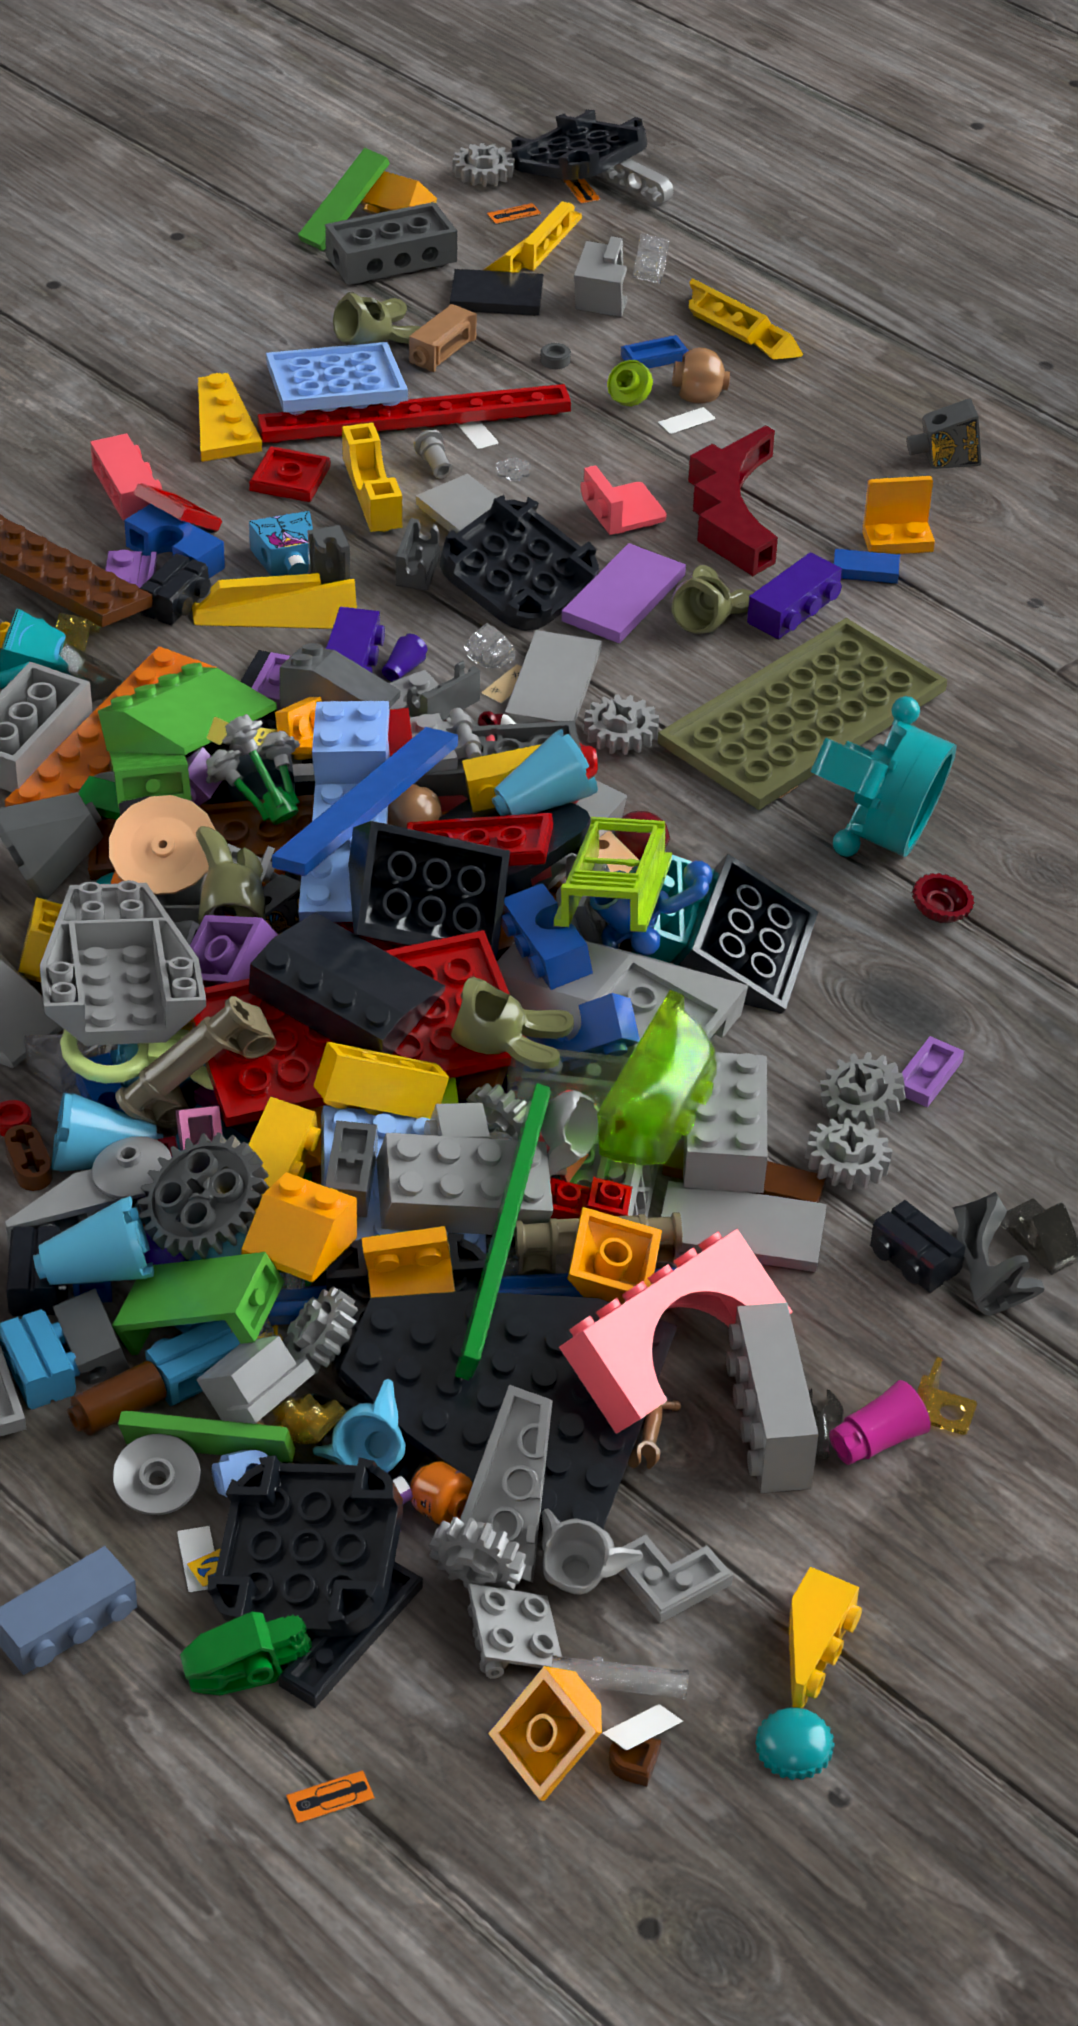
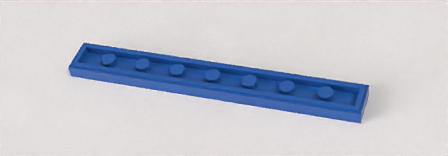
M425 727L272 855V867L306 876L352 837L353 827L371 821L458 746V734Z

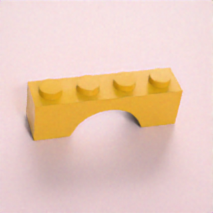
M374 423L342 426L343 461L370 532H385L390 529L402 528V494L396 478H387L382 459L381 441Z

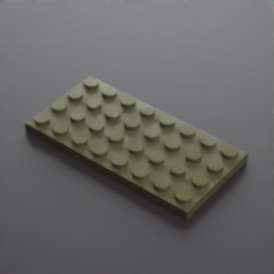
M845 618L659 731L658 744L760 810L815 775L810 771L825 738L842 745L849 741L860 746L892 725L894 718L891 709L893 703L898 698L903 696L912 697L921 707L946 691L947 679L850 619Z

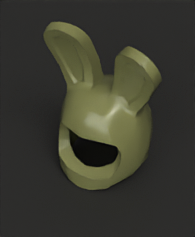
M348 292L339 300L333 316L334 332L337 338L346 345L379 343L384 340L409 344V336L421 328V326L392 325L393 322L403 319L407 312V306L402 300L392 298L380 302L372 297H360L353 292Z
M699 565L692 572L688 580L677 586L671 599V611L676 623L686 632L696 635L710 633L724 623L729 614L748 612L749 596L754 592L738 589L730 593L726 585L718 579V574L715 570L706 565Z
M201 826L198 828L196 837L209 865V871L204 881L200 898L199 925L205 915H209L213 909L219 906H226L235 910L238 917L263 918L266 908L261 881L263 867L256 854L243 847L237 852V863H233L232 854L225 838L218 831L210 827Z
M476 977L467 979L461 993L462 1004L451 1037L457 1044L484 1054L507 1052L517 1061L532 1069H549L559 1064L560 1053L557 1049L533 1042L524 1036L551 1039L563 1038L569 1035L574 1028L572 1014L563 1010L522 1009L520 1002L511 995L493 987L486 981Z

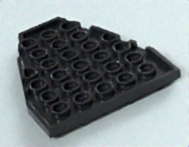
M457 1291L370 1298L340 1369V1377L348 1385L360 1391L367 1403L373 1404L384 1380H391L398 1410V1427L402 1432L403 1438L434 1462L443 1461L471 1479L472 1483H474L509 1385L552 1400L541 1513L544 1509H549L560 1522L577 1518L593 1522L604 1530L645 1416L616 1434L559 1346L573 1338L569 1329L585 1318L591 1316L594 1322L600 1320L596 1311L610 1302L589 1297L498 1293L481 1359L473 1377L468 1381L454 1375L477 1292ZM660 1319L656 1325L652 1342V1359L657 1380L660 1377L677 1329V1325ZM540 1514L539 1529L543 1531L542 1515Z

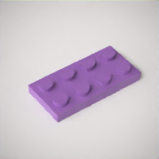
M628 543L562 610V622L620 644L685 576L686 564Z

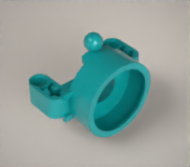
M903 696L893 703L891 709L894 718L893 726L885 744L880 743L874 752L849 741H846L845 745L825 738L810 772L855 792L853 801L857 804L849 824L847 823L846 828L838 831L833 837V848L840 856L850 857L856 854L860 849L861 837L906 857L917 843L938 802L950 773L957 745L911 725L920 714V706L912 697Z

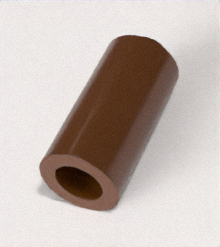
M147 1360L72 1396L71 1407L67 1409L68 1417L78 1432L83 1430L90 1436L119 1422L121 1411L139 1412L164 1400L167 1395L166 1388L157 1368Z

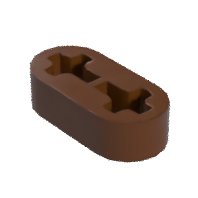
M25 1124L10 1128L4 1136L6 1155L17 1183L20 1187L29 1191H38L46 1188L51 1183L53 1176L51 1159L40 1132L37 1128ZM25 1142L29 1149L23 1150L21 1143ZM34 1165L36 1173H32L28 1166Z

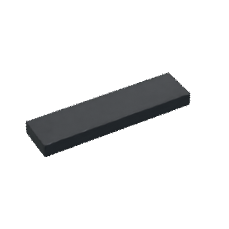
M394 1562L388 1598L382 1613L369 1627L354 1635L340 1637L315 1636L311 1640L312 1648H310L307 1656L304 1655L302 1658L298 1657L297 1660L292 1661L279 1676V1687L316 1708L423 1588V1578Z

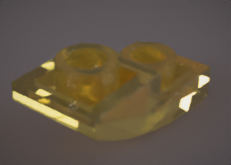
M309 1393L296 1399L289 1396L272 1413L277 1419L271 1426L287 1427L294 1443L313 1444L319 1442L347 1411L336 1400L320 1405Z

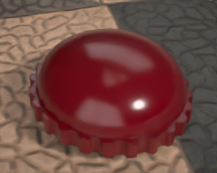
M930 873V875H924L913 886L912 898L918 910L926 918L938 923H953L962 920L963 917L968 916L975 904L973 901L974 896H972V891L968 889V886L947 874Z

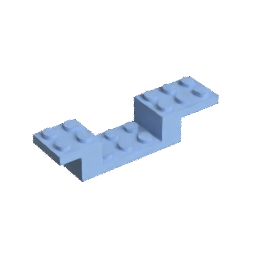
M389 701L316 702L312 745L315 777L312 822L390 757L388 741ZM388 806L371 821L387 824ZM352 837L306 876H301L298 910L299 922L315 912L332 922H353L348 868Z

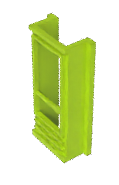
M591 817L590 827L566 883L562 884L561 903L554 917V926H570L582 896L630 899V931L646 932L672 861V852H665V821ZM599 830L651 833L641 860L598 858ZM595 863L626 865L629 867L638 866L636 873L592 871Z

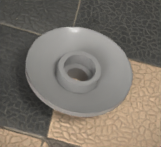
M137 1136L116 1141L102 1150L95 1159L92 1167L94 1184L100 1192L111 1198L122 1199L131 1196L132 1199L144 1197L146 1194L141 1189V1185L153 1183V1179L148 1175V1171H160L162 1166L158 1158L162 1157L170 1160L172 1158L170 1151L163 1143L149 1137Z
M151 1434L132 1441L121 1451L113 1469L114 1487L119 1498L132 1510L146 1515H164L182 1508L195 1495L201 1478L200 1463L194 1450L183 1440L167 1434ZM155 1477H162L166 1480L160 1485H152L150 1483Z

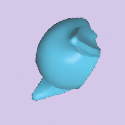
M389 1379L384 1380L373 1404H358L347 1411L334 1427L332 1444L315 1446L313 1448L314 1455L329 1459L339 1465H357L360 1457L375 1461L377 1466L386 1473L392 1470L405 1454V1441L398 1427V1410L393 1382Z

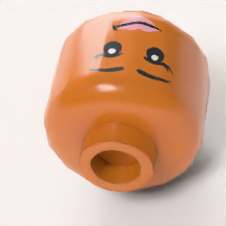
M443 1461L433 1462L420 1468L412 1478L411 1491L413 1498L411 1502L417 1511L438 1525H441L442 1521L451 1524L453 1517L461 1518L473 1483L468 1476Z

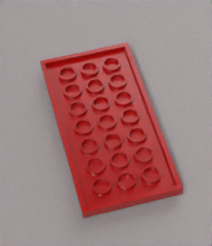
M484 930L385 950L390 955L445 985V991L392 1055L436 1063L449 1076V1079L521 1063L507 1052L484 1054L467 1049L457 1044L451 1037L462 1004L461 993L467 979L471 977L482 979L493 987L509 994ZM249 979L204 988L206 1007L191 1020L193 1029L207 1016L213 1017L225 1007V1001L231 996H235L243 1002L261 1008L276 1040L275 1047L269 1053L259 1058L249 1059L238 1053L222 1049L205 1063L226 1127L260 1120L270 1097L306 1109L327 1105L314 1088V1082L326 1043H335L334 1041L249 993Z

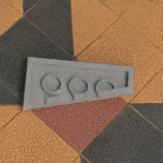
M509 1385L460 1520L467 1524L469 1518H473L476 1522L490 1523L492 1531L496 1533L505 1531L509 1541L518 1542L520 1546L517 1551L526 1555L524 1561L526 1567L521 1579L533 1583L553 1401Z

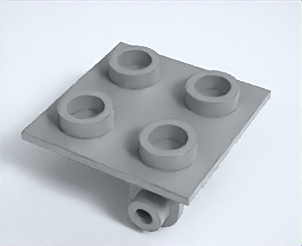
M468 1584L471 1603L467 1610L469 1616L473 1619L474 1627L472 1633L475 1638V1647L477 1650L482 1651L480 1653V1670L486 1673L488 1678L495 1679L501 1677L509 1663L537 1668L547 1666L565 1669L548 1596Z

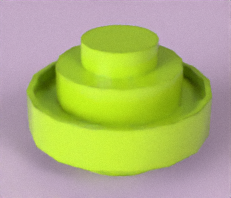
M626 360L619 363L613 368L607 381L608 393L612 399L620 405L628 407L643 402L650 394L653 385L651 372L644 364L637 360Z

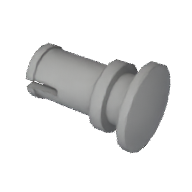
M427 430L416 437L413 448L417 454L422 456L423 460L429 463L436 478H446L453 471V467L444 453V438L437 430Z

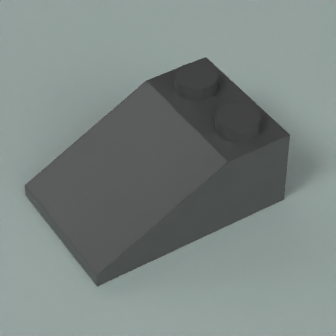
M308 643L302 645L280 666V707L283 708L308 697H321L322 702L389 701L390 709L400 698L399 689L339 652L323 649V646L320 644Z

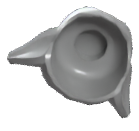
M575 1090L558 1095L550 1101L546 1109L541 1134L546 1144L550 1147L548 1151L550 1176L573 1165L580 1158L585 1157L594 1145L601 1127L602 1110L594 1104L595 1101L590 1097Z
M544 1509L541 1513L543 1523L542 1548L544 1551L543 1573L545 1579L550 1584L561 1590L576 1595L588 1593L603 1578L616 1575L624 1568L642 1560L643 1553L641 1550L614 1547L609 1533L593 1522L577 1518L560 1522L549 1509Z

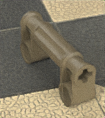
M231 996L225 1001V1007L216 1015L204 1018L188 1034L148 1067L140 1071L139 1078L129 1087H121L116 1091L115 1097L121 1109L134 1119H141L156 1124L161 1128L177 1126L175 1110L190 1109L179 1085L222 1049H227L246 1058L254 1059L266 1055L275 1047V1037L261 1008Z
M673 1212L671 1217L647 1218L645 1214L616 1216L662 1230L655 1268H663L667 1264L671 1268L676 1267L673 1261L679 1257V1251L682 1249V1221L680 1212ZM579 1218L549 1219L548 1223L523 1224L522 1220H517L514 1238L518 1275L555 1274L556 1255L572 1254Z

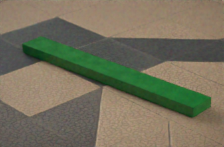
M536 1083L527 1104L454 1375L468 1381L473 1377L481 1359L551 1094L550 1087Z

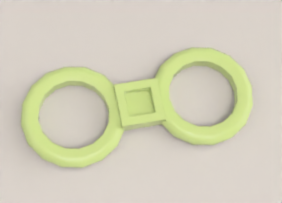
M65 1029L60 1040L63 1059L69 1067L87 1080L104 1084L122 1083L138 1077L140 1071L148 1067L188 1034L189 1030L180 1029L167 1042L137 1043V1054L131 1060L120 1065H102L87 1059L78 1049V1039ZM204 1065L190 1075L193 1081L209 1090H214L207 1068Z

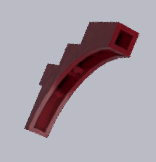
M767 425L722 449L712 443L690 455L688 482L694 485L693 512L699 515L697 541L751 576H755L776 564L778 537L761 525L752 515L740 491L751 473L758 466L773 457L775 430Z

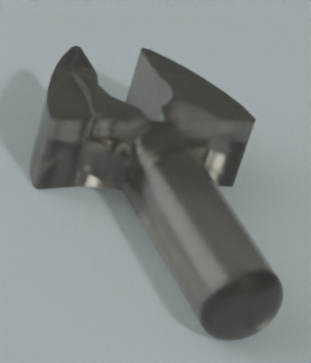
M811 1388L808 1392L818 1430L815 1459L823 1461L830 1456L829 1423H842L844 1410L837 1397L827 1389L826 1406L823 1407L822 1411H819L818 1407L812 1403L813 1392Z

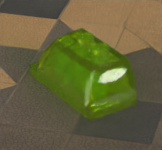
M669 990L597 1113L599 1155L613 1161L640 1166L665 1163L681 1136H688L696 1120V1114L694 1113L700 1104L705 1105L708 1102L714 1087L712 1082L717 1075L716 1053L702 1026L684 1011V995Z

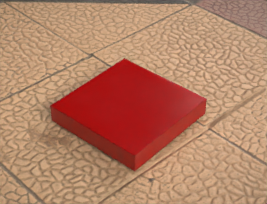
M270 446L249 481V490L311 502L331 467V460L326 456Z
M143 483L138 484L135 489L134 495L181 521L218 531L221 526V518L178 494Z

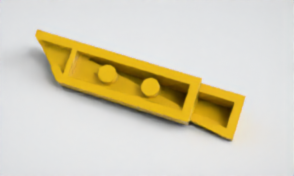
M561 201L533 233L483 270L519 272L522 268L534 271L582 219V214L574 211L575 206L573 204Z
M693 278L689 281L692 289L689 309L695 317L749 345L754 344L773 360L803 356L792 334L771 324L766 315Z
M319 573L218 580L211 587L210 594L202 602L193 603L194 625L333 629L340 606L357 608L354 579H347L321 585Z

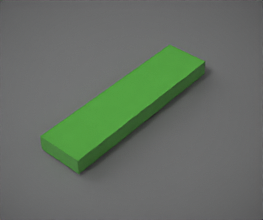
M364 148L299 232L300 240L324 251L326 248L325 224L347 220L390 164L388 158Z
M121 1411L118 1422L127 1445L146 1435L167 1434L186 1442L195 1453L224 1455L241 1450H259L268 1456L275 1455L279 1462L289 1463L293 1462L295 1447L287 1427L134 1411Z

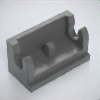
M410 518L396 554V586L422 590L429 589L442 552V546H439V529L435 524L432 525L431 536H424L420 532L421 524L419 519Z
M340 525L308 530L309 574L319 573L321 585L350 579V545Z
M461 661L455 665L454 678L438 685L432 690L426 691L417 697L416 686L408 689L407 705L405 708H409V716L416 717L424 714L439 713L443 721L450 717L449 714L452 709L461 708L463 710L480 701V670L473 666L465 674V663Z
M336 1120L325 1187L357 1198V1217L367 1218L378 1153L377 1124Z
M96 1288L53 1306L70 1350L76 1356L75 1362L80 1373L103 1366L99 1371L92 1372L87 1376L91 1384L105 1381L130 1369Z

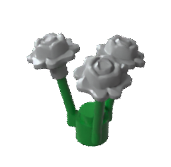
M245 714L235 718L225 726L227 735L222 742L224 744L241 745L245 754L249 753L268 789V792L263 795L265 802L262 803L241 780L242 776L237 771L240 762L239 756L241 755L239 750H230L228 752L219 749L212 757L208 758L206 761L208 769L206 782L217 783L226 780L231 786H236L259 811L264 821L270 819L273 825H277L289 820L299 811L296 805L300 802L294 792L288 771L290 766L288 756L300 746V743L294 737L288 736L285 731L267 734L262 739L261 747H258L254 737L263 723L261 720L252 721L249 715ZM259 755H261L262 759L274 760L276 769L280 770L285 791L282 787H275Z

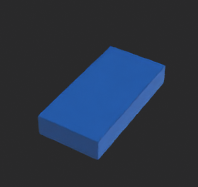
M674 335L622 346L621 357L624 361L637 360L649 369L673 364L675 361L682 362L683 355L689 350L679 337Z
M835 549L833 564L842 568V579L898 583L900 555Z

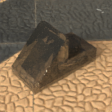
M66 644L59 653L68 664L66 669L70 674L90 682L92 702L108 697L125 680L111 665L69 644Z
M1032 1198L1007 1211L1001 1225L1050 1275L1078 1262V1238L1066 1206L1062 1202L1045 1210Z

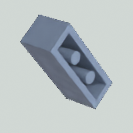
M106 1546L98 1549L0 1607L1 1649L23 1675L36 1667L47 1665L58 1654L75 1644L84 1643L95 1632L114 1621L124 1619L132 1610L136 1609L137 1596L134 1578Z

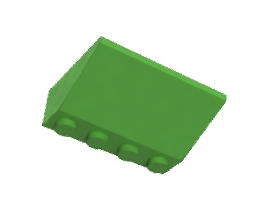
M191 663L182 666V672L159 677L158 683L154 685H143L135 688V694L112 699L111 705L98 710L107 751L186 755L212 742L207 739L214 717L230 723L235 718L248 714L251 720L255 721L277 710L276 702L218 668L202 667L201 663Z

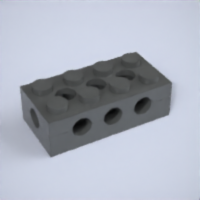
M435 202L325 224L326 256L347 285H357L364 281L378 278L386 279L392 275L414 273L421 269L442 267L446 264L457 262L458 231Z

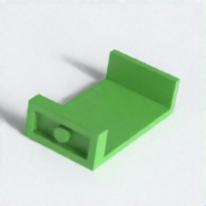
M109 751L111 771L115 777L118 808L119 803L122 801L147 796L173 795L192 800L188 763L185 755Z
M266 1252L153 1265L154 1276L135 1281L112 1327L131 1355L139 1354L152 1328L221 1320L227 1322L241 1344L253 1343L256 1341L285 1281Z

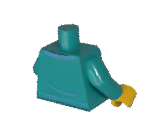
M16 609L11 623L2 622L0 624V689H4L29 662L74 676L80 659L61 652L66 638L65 634L50 626L41 618H35L22 610Z

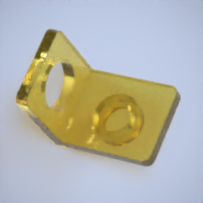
M63 613L58 615L55 628L66 636L61 652L80 659L79 663H82L90 631L99 633L100 627L85 617Z
M936 1357L929 1376L923 1374L917 1393L927 1409L931 1426L966 1435L977 1409V1402L938 1390L943 1358ZM946 1405H955L962 1409L964 1416L959 1420H948L941 1415L940 1409Z

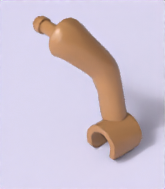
M666 1401L645 1416L642 1440L631 1453L628 1462L630 1467L636 1468L641 1462L642 1455L647 1460L648 1469H651L658 1462L661 1453L656 1442L662 1422L663 1409L678 1411L681 1408L679 1401Z

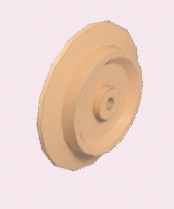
M173 795L152 796L131 805L116 820L109 837V858L118 877L123 881L131 880L138 883H147L154 895L176 894L195 885L209 871L207 858L196 837V832L201 826H207L214 830L215 828L208 814L194 802Z

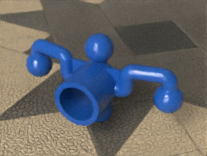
M704 861L690 862L684 868L683 880L690 888L671 898L665 891L661 890L646 932L630 931V899L590 897L591 907L608 923L601 934L602 944L618 949L619 943L625 939H631V946L638 954L651 955L655 953L660 947V935L653 928L658 915L661 912L664 914L675 913L703 898L707 894L709 884L712 881L711 867Z

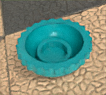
M797 1707L779 1709L775 1713L769 1714L767 1719H763L762 1725L758 1727L755 1741L756 1752L759 1753V1760L764 1762V1767L771 1769L773 1774L777 1773L781 1778L788 1777L790 1780L795 1778L804 1780L805 1777L812 1778L814 1774H820L822 1769L828 1766V1761H831L834 1750V1736L830 1733L831 1728L826 1726L825 1720L821 1719L816 1713Z

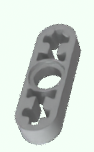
M627 159L603 172L605 178L610 183L652 204L660 205L673 197V185L667 177L631 159ZM634 173L640 178L641 186L636 182Z

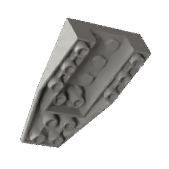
M586 940L593 974L550 990L542 977L537 979L534 976L528 957L522 958L514 942L497 961L509 994L519 1001L522 1009L563 1010L572 1014L574 1028L567 1035L568 1040L574 1038L581 1027V1015L578 1005L610 993L631 998L641 1043L627 1047L628 1052L624 1055L612 1058L602 1056L593 1059L594 1064L587 1068L662 1111L683 1086L687 1066L714 1034L723 1038L742 1014L748 989L746 984Z

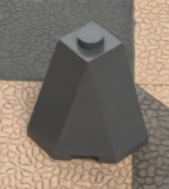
M78 792L0 808V838L35 896L45 900L50 897L104 836L97 823L102 821L92 801L85 805Z

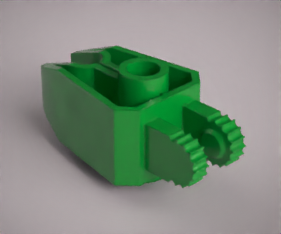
M252 1611L200 1634L180 1654L185 1677L189 1681L191 1691L220 1696L275 1683L282 1674L280 1665L297 1660L298 1657L307 1656L310 1648H312L311 1639L308 1633L305 1634L306 1626L304 1621L298 1615L294 1616L292 1614V1616L287 1615L286 1618L281 1617L266 1622L263 1613Z

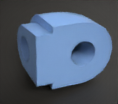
M241 1450L222 1455L220 1462L213 1463L211 1467L217 1492L227 1497L226 1491L231 1480L234 1479L237 1482L248 1470L261 1464L259 1458L267 1457L268 1455L259 1450Z

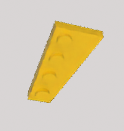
M213 373L209 376L199 377L201 462L261 452L262 440L229 374Z

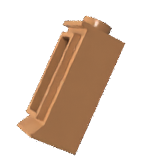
M454 304L449 305L409 336V362L435 372L437 365L445 361L466 343L476 340L477 314Z

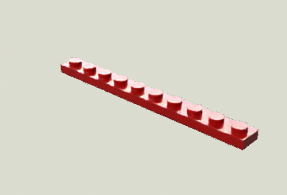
M565 384L408 399V401H402L394 406L370 404L362 409H355L349 406L338 407L337 410L331 412L316 409L307 410L299 415L290 414L289 412L257 414L262 442L279 443L285 440H310L315 437L324 436L340 437L342 436V426L374 423L376 431L394 429L405 430L407 428L424 426L435 427L454 423L465 424L467 422L483 420L496 421L513 417L526 418L543 414L557 415L563 412H571V399Z

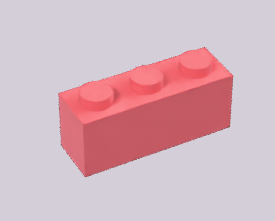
M128 434L90 441L92 468L121 519L124 521L149 505V502L134 495L137 485L143 483L162 489V486L158 479L154 480L150 464L143 461L139 446L132 443Z

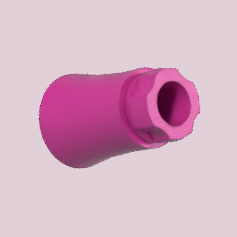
M898 1380L879 1397L845 1417L844 1422L829 1431V1438L838 1457L845 1464L850 1465L860 1459H869L905 1440L928 1433L931 1423L927 1409L918 1393L907 1382Z

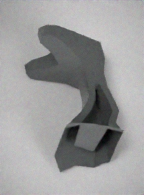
M996 1191L979 1200L952 1207L959 1225L957 1240L966 1246L964 1257L967 1260L971 1274L970 1287L975 1303L983 1314L991 1316L1028 1301L1044 1291L1045 1287L1041 1280L1022 1277L1030 1268L1026 1255L1014 1256L995 1267L989 1264L988 1248L993 1235L1008 1211Z

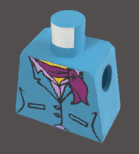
M305 511L249 521L250 550L269 575L307 574L308 530L313 529L310 512Z

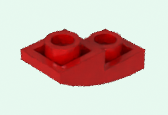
M593 1177L590 1187L550 1178L553 1213L550 1219L580 1218L583 1207L612 1216H628L632 1186Z

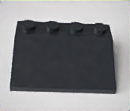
M369 821L353 827L348 868L354 936L409 946L484 930L497 961L510 851L375 821Z
M727 854L714 868L709 890L696 912L698 916L688 943L678 953L673 964L746 984L748 989L744 1005L783 1013L787 1008L818 911Z
M316 912L274 937L250 963L249 993L337 1044L392 1054L445 991V985L359 936H354L352 932Z

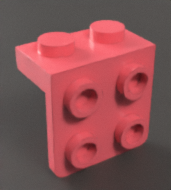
M596 465L584 468V482H581L580 486L583 501L609 535L621 534L642 527H650L666 521L667 513L642 482H633L613 487Z

